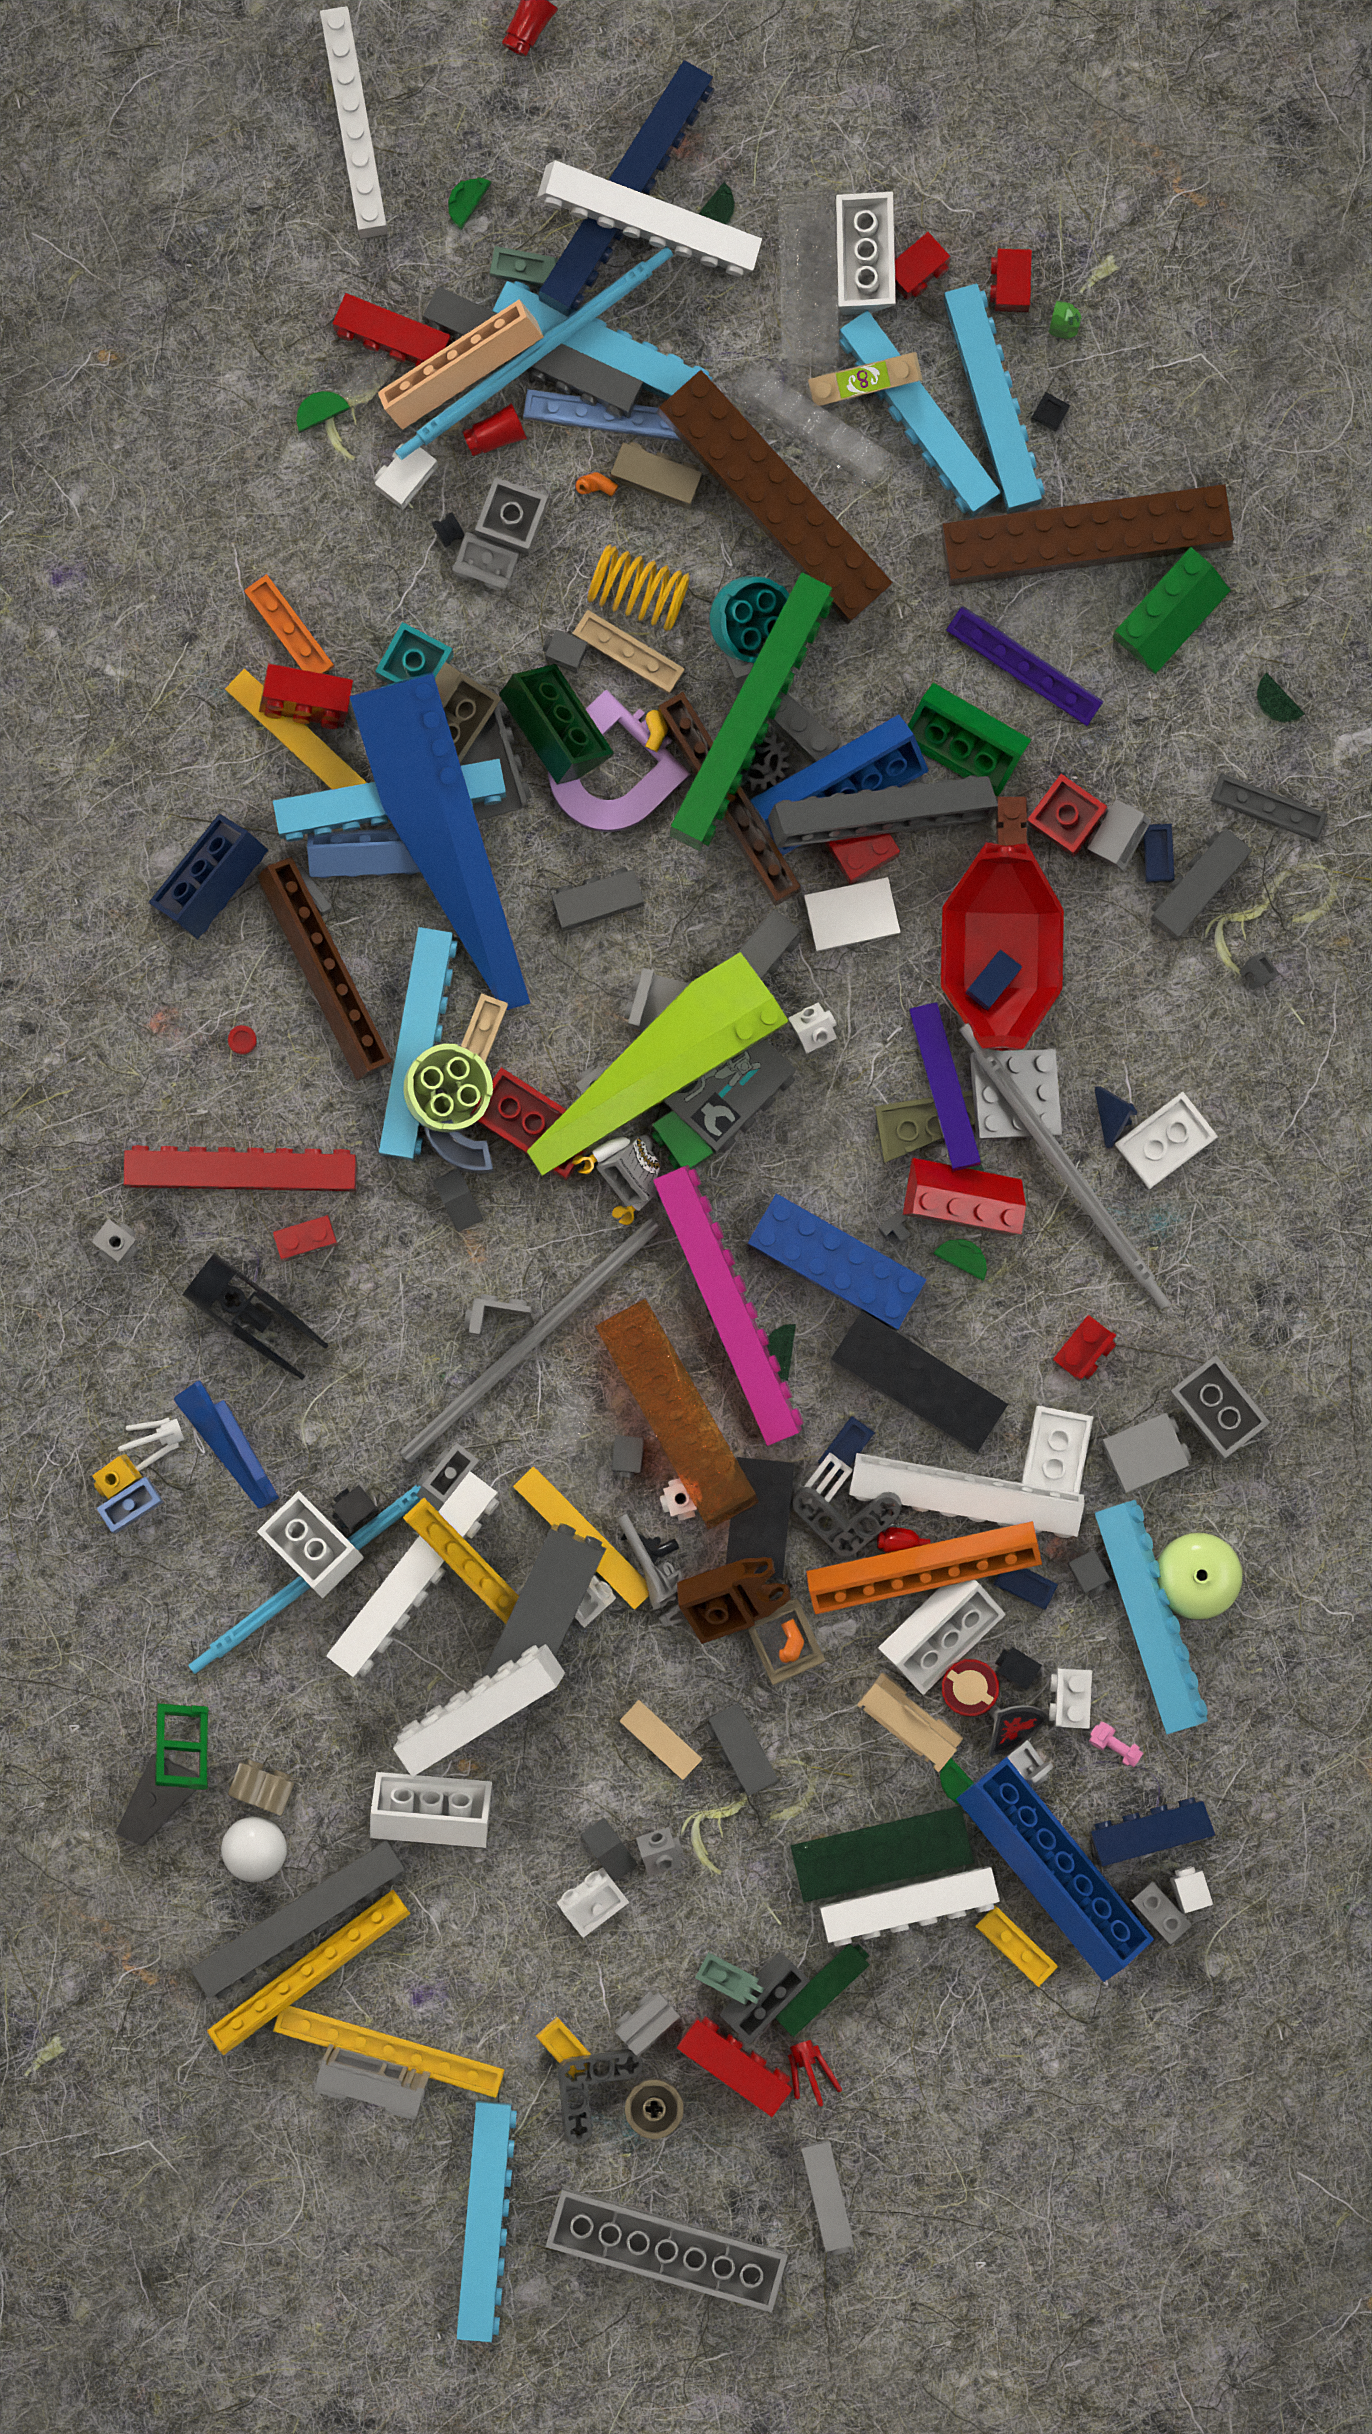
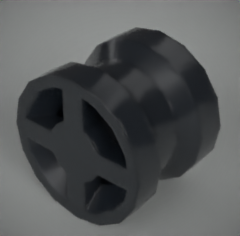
M452 512L446 514L445 519L442 521L436 520L432 522V526L445 548L450 546L451 541L456 538H464L465 534Z

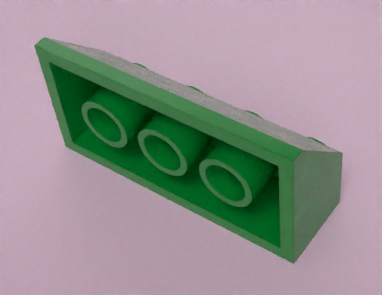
M1190 547L1115 630L1113 638L1151 672L1156 674L1227 596L1231 589L1215 568Z
M934 682L922 697L907 725L913 732L921 753L964 778L972 775L978 777L989 776L994 794L997 797L1000 796L1032 740Z

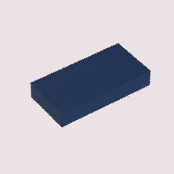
M1172 824L1149 825L1143 835L1145 883L1173 882L1175 880Z
M1000 949L965 994L988 1011L1019 973L1022 966Z
M851 1416L817 1463L821 1465L827 1455L832 1453L850 1467L856 1458V1453H860L875 1432ZM830 1461L825 1469L830 1472L835 1464ZM839 1469L835 1476L840 1478L844 1471Z
M1027 1568L998 1574L993 1584L1043 1610L1047 1609L1058 1586L1057 1583Z

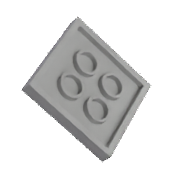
M1056 1050L993 1052L1053 1136L1062 1135ZM975 1052L971 1053L970 1063L976 1140L1033 1137L973 1055Z

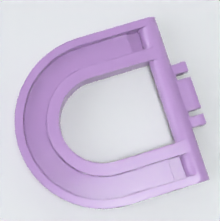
M605 690L586 708V711L604 736L619 722L659 763L626 795L614 800H603L592 796L584 789L580 779L557 785L549 771L548 777L556 803L571 820L591 830L616 832L631 828L644 821L689 778L691 773L666 749L672 742L668 736L664 738L658 752L646 748L645 745L651 733L646 720L642 723L639 722L645 713L638 709L632 715L608 690Z

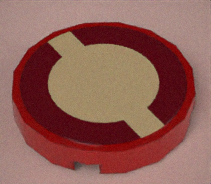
M964 1659L953 1664L946 1671L942 1681V1695L946 1704L954 1713L963 1717H976L986 1714L995 1706L999 1697L1000 1687L996 1673L988 1664L977 1659Z

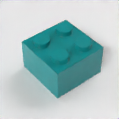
M402 622L375 670L376 677L387 684L433 672L434 677H436L445 662L449 664L454 656L453 648Z

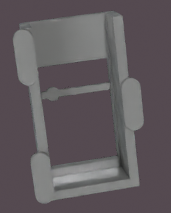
M329 2044L321 2062L314 2088L315 2092L344 2100L346 2096L385 2107V2112L416 2120L420 2103L424 2099L430 2072L423 2071V2074L415 2073L416 2069L408 2071L406 2066L336 2047L334 2050V2045Z

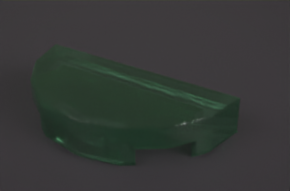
M725 182L722 183L698 214L727 225L734 214L735 201L732 190Z
M1266 672L1260 680L1256 692L1258 705L1262 712L1270 719L1282 723L1293 722L1303 717L1305 713Z
M785 1324L775 1329L768 1336L770 1344L766 1345L770 1356H776L781 1371L778 1372L779 1377L785 1381H788L796 1324Z

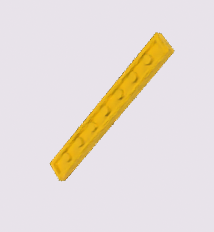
M391 1890L209 2028L207 2033L219 2051L225 2055L411 1913L398 1894Z
M292 2005L277 2015L273 2032L328 2048L329 2044L334 2045V2050L336 2047L406 2066L408 2071L416 2069L415 2073L423 2074V2071L431 2073L429 2077L431 2079L497 2098L505 2069Z

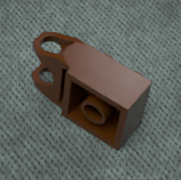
M772 1558L741 1559L677 1582L679 1608L701 1644L755 1626V1621L768 1617L791 1599L790 1588L787 1584H765L775 1573ZM768 1566L763 1573L755 1574L759 1567ZM777 1592H784L779 1599L770 1600Z

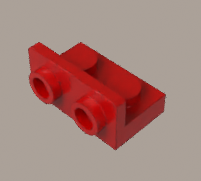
M1088 1314L1052 1361L1076 1380L1080 1381L1083 1377L1089 1380L1099 1367L1095 1364L1101 1354L1107 1357L1116 1346V1343L1113 1341L1116 1334L1107 1330Z

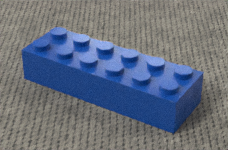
M898 714L750 801L775 843L768 816L774 805L782 800H791L793 802L801 801L811 796L823 798L830 797L836 793L854 794L865 789L877 791L884 790L890 786H898L900 788L929 770L913 732ZM801 845L778 849L783 856Z
M777 1193L747 1243V1246L859 1311L866 1312L896 1332L927 1280Z

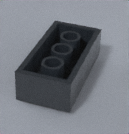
M743 1457L736 1458L725 1565L747 1558H772L775 1573L770 1578L783 1579L794 1463ZM768 1566L759 1567L755 1574L763 1573Z

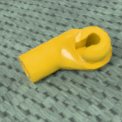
M651 710L645 718L651 733L645 747L658 752L668 732V726L658 710Z

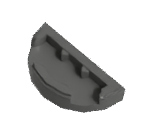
M303 867L298 868L321 917L330 913L332 910L331 905Z

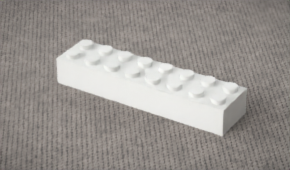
M469 1471L438 1512L464 1539L467 1536L472 1539L482 1526L479 1523L485 1513L490 1516L500 1502L496 1499L499 1494ZM421 1536L413 1543L326 1655L354 1678H357L359 1675L365 1677L375 1664L371 1659L377 1651L383 1653L393 1641L389 1637L395 1628L401 1630L410 1619L407 1613L414 1605L418 1608L428 1596V1593L425 1592L426 1588L431 1582L436 1585L446 1573V1570L443 1569L446 1562Z

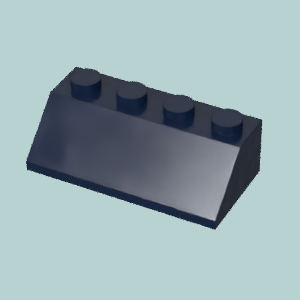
M219 813L148 903L198 940L207 931L218 913L226 907L227 902L238 888L244 884L245 879L253 869L260 864L268 849L247 830Z
M1195 1797L1178 1801L1179 1807L1168 1809L1166 1804L1151 1808L1150 1815L1140 1817L1139 1812L1122 1816L1123 1822L1112 1825L1111 1820L1094 1824L1095 1830L1089 1831L1098 1865L1103 1867L1215 1836L1204 1802H1196Z

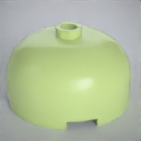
M440 1044L424 1051L412 1062L404 1080V1098L411 1114L425 1127L438 1132H456L469 1127L484 1115L493 1093V1083L488 1067L476 1053L474 1054L458 1046V1044ZM441 1089L444 1093L436 1095V1090ZM481 1098L477 1110L470 1116L469 1114ZM451 1119L453 1121V1124L441 1123Z
M1207 1533L1183 1535L1170 1542L1157 1559L1161 1576L1157 1578L1160 1589L1164 1588L1170 1602L1168 1606L1178 1616L1192 1620L1213 1618L1226 1611L1239 1595L1242 1586L1241 1563L1232 1547L1217 1536ZM1199 1570L1206 1572L1207 1578L1204 1581H1200L1196 1577Z

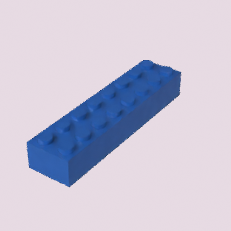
M1007 1757L989 1769L956 1798L958 1803L1103 1982L1124 1969L1154 1940Z

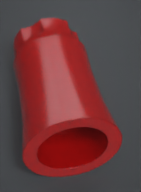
M520 0L515 15L506 30L507 35L503 39L502 45L512 52L526 57L547 23L558 11V8L548 0Z
M512 403L488 418L473 424L472 428L462 431L473 457L482 452L485 454L505 445L528 439Z

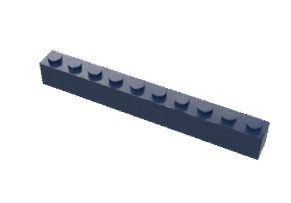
M683 60L608 181L650 195L657 183V180H655L656 175L659 171L664 172L671 161L669 156L673 148L678 150L686 136L683 132L688 125L693 126L699 117L700 111H698L701 103H707L714 92V88H712L713 76ZM589 217L584 219L539 290V301L567 317L573 309L577 311L584 301L585 296L582 294L586 287L592 288L599 276L597 270L601 263L606 265L614 252L611 247L616 240L621 241L625 236L623 230L616 227H602L597 224V220Z

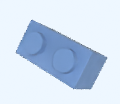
M144 1477L96 1509L111 1532L116 1534L164 1503L150 1479Z

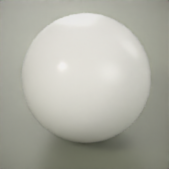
M262 1817L243 1818L235 1822L225 1833L221 1846L222 1859L227 1869L235 1877L247 1882H261L274 1876L282 1867L287 1853L286 1840L282 1831L272 1821Z

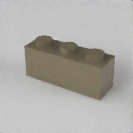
M630 442L629 445L622 443L610 474L612 481L691 510L703 477V473L698 471L699 467L688 462H683L682 465L672 461L673 458L661 452H657L656 455L645 451L646 448L635 442Z

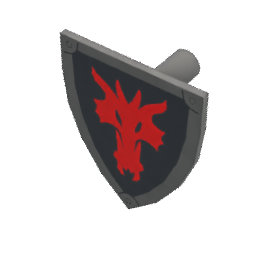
M995 1704L988 1711L995 1720L988 1756L991 1757L1004 1753L1016 1747L1023 1740H1028L1047 1722L1049 1716L1041 1709L1033 1706L1019 1705L1001 1710Z

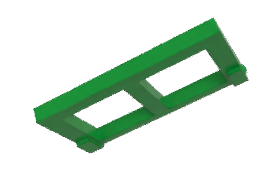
M157 1704L155 1785L206 1790L208 1788V1707ZM165 1715L200 1718L199 1743L164 1740ZM164 1750L199 1752V1778L164 1775Z

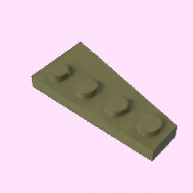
M973 1090L964 1091L962 1095L970 1124L973 1126L975 1125ZM933 1097L874 1107L884 1164L944 1138Z

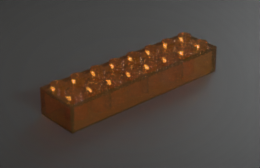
M646 1298L596 1325L595 1328L706 1528L710 1530L757 1504L759 1501L752 1486Z

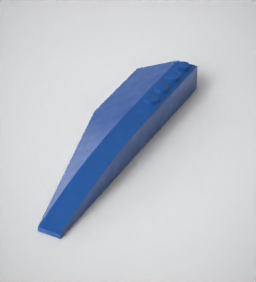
M433 672L349 696L385 813L495 999L508 1003L507 1010L530 1004Z

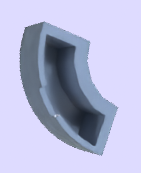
M451 1119L441 1123L453 1124V1121ZM424 1126L426 1135L434 1150L444 1161L453 1167L478 1174L494 1172L487 1141H473L465 1138L459 1131L438 1132Z

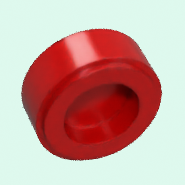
M240 1025L230 1031L228 1045L236 1054H249L256 1047L257 1037L250 1027Z

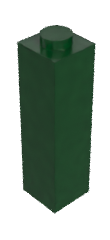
M850 1943L847 1944L810 1979L807 1985L775 2018L792 2037L796 2036L870 1965L866 1961L869 1954L858 1943L854 1947Z

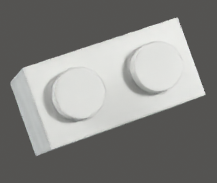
M420 447L403 460H400L394 452L392 455L394 460L388 467L384 465L374 478L377 480L375 482L376 490L401 510H404L438 468L437 460Z
M1192 1866L1175 1870L1176 1876L1171 1877L1170 1881L1180 1912L1188 1913L1213 1905L1202 1870H1195Z

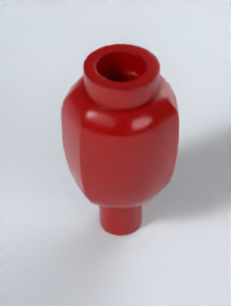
M889 1527L885 1531H881L877 1536V1548L883 1549L885 1553L931 1543L930 1539L919 1538L913 1530L898 1527Z

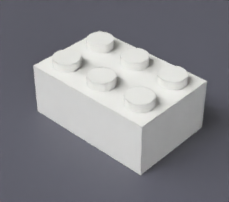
M299 1491L257 1531L322 1599L364 1558Z

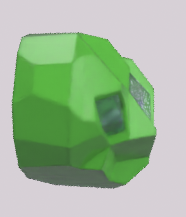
M1056 300L1049 333L1055 337L1067 340L1076 336L1081 321L1079 310L1074 308L1073 304Z

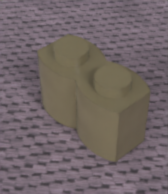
M248 1759L247 1763L240 1762L227 1795L282 1816L295 1782L290 1781L291 1775L275 1769L273 1774L263 1770L264 1764Z

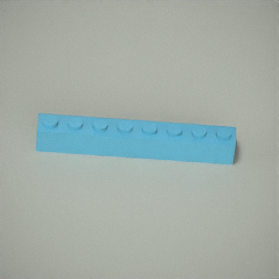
M509 281L506 282L492 310L495 313H499L520 299L537 320L543 335L567 318V316L539 301V295L530 292V288L519 281H515L514 284ZM594 318L562 343L643 381L645 390L666 400L698 371L702 370L707 376L709 375V372L702 367L694 366L691 368L683 364L684 360L674 354L669 353L666 356L657 352L658 348L651 343L643 341L640 344L632 340V335L623 330L617 329L615 332L607 328V324L598 318Z
M976 283L944 292L943 301L1007 514L1040 505L1041 496L1045 495L1044 486L1041 478L1036 479L1033 469L1037 468L1035 456L1032 451L1028 452L1025 442L1029 441L1025 425L1019 424L1017 415L1021 414L1017 398H1012L1009 388L1013 387L1009 371H1003L1001 361L1005 360L1001 345H996L993 334H996V327L993 318H988L985 308L988 307L985 291H979L978 284Z
M868 310L840 329L839 337L841 339L838 342L846 354L852 353L857 360L855 363L856 367L901 356ZM920 381L874 392L880 400L884 398L890 405L888 411L897 423L901 421L906 427L905 434L913 445L918 444L923 451L921 456L930 468L934 466L939 472L940 476H938L940 483L947 491L951 489L957 497L955 503L962 513L968 512L972 518L1000 498L1001 492Z
M500 759L461 766L472 806L473 803L483 801L485 805L497 804L501 802V798L506 797ZM375 782L273 800L280 839L286 838L287 842L301 840L303 835L314 833L315 836L329 835L332 833V829L343 828V831H352L359 829V824L371 822V826L384 825L388 823L389 819L382 807Z
M418 927L379 1148L381 1156L414 1161L415 1154L421 1155L423 1138L419 1137L420 1126L424 1127V1125L414 1118L406 1105L403 1089L404 1080L412 1062L424 1051L434 1047L435 1042L441 1041L443 1025H438L440 1014L446 1013L448 997H443L445 985H451L453 969H448L450 957H456L458 941L453 940L454 936L451 932Z
M1132 1500L1095 1512L1166 1734L1207 1722V1706L1200 1698L1197 1689L1198 1679L1191 1670L1188 1661L1189 1651L1186 1645L1182 1643L1179 1634V1621L1168 1606L1170 1602L1164 1588L1160 1589L1157 1578L1161 1577L1159 1562L1155 1560L1152 1551V1538L1146 1533L1144 1527V1514L1141 1507L1137 1505L1136 1500Z
M476 2102L457 2340L492 2342L493 2335H499L500 2317L494 2316L495 2305L501 2306L502 2288L497 2287L498 2276L504 2275L505 2258H499L500 2246H506L507 2229L502 2228V2219L509 2215L510 2199H504L505 2187H511L512 2170L507 2169V2158H513L515 2140H509L510 2128H516L517 2111L512 2110V2103Z

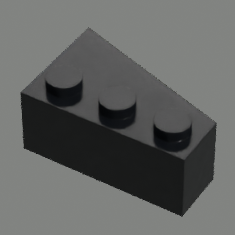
M156 1753L152 1754L115 1834L141 1846L145 1845L196 1791V1789L155 1785ZM164 1757V1775L199 1778V1773Z

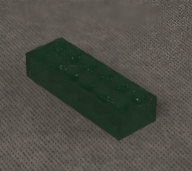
M960 1805L790 1844L803 1903L974 1863Z

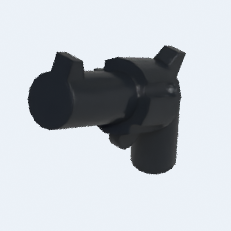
M637 1533L653 1564H655L658 1557L666 1556L679 1549L675 1538L660 1545L661 1539L659 1537L653 1539L649 1537L647 1539ZM623 1534L620 1540L624 1541L628 1539L626 1538L625 1534Z

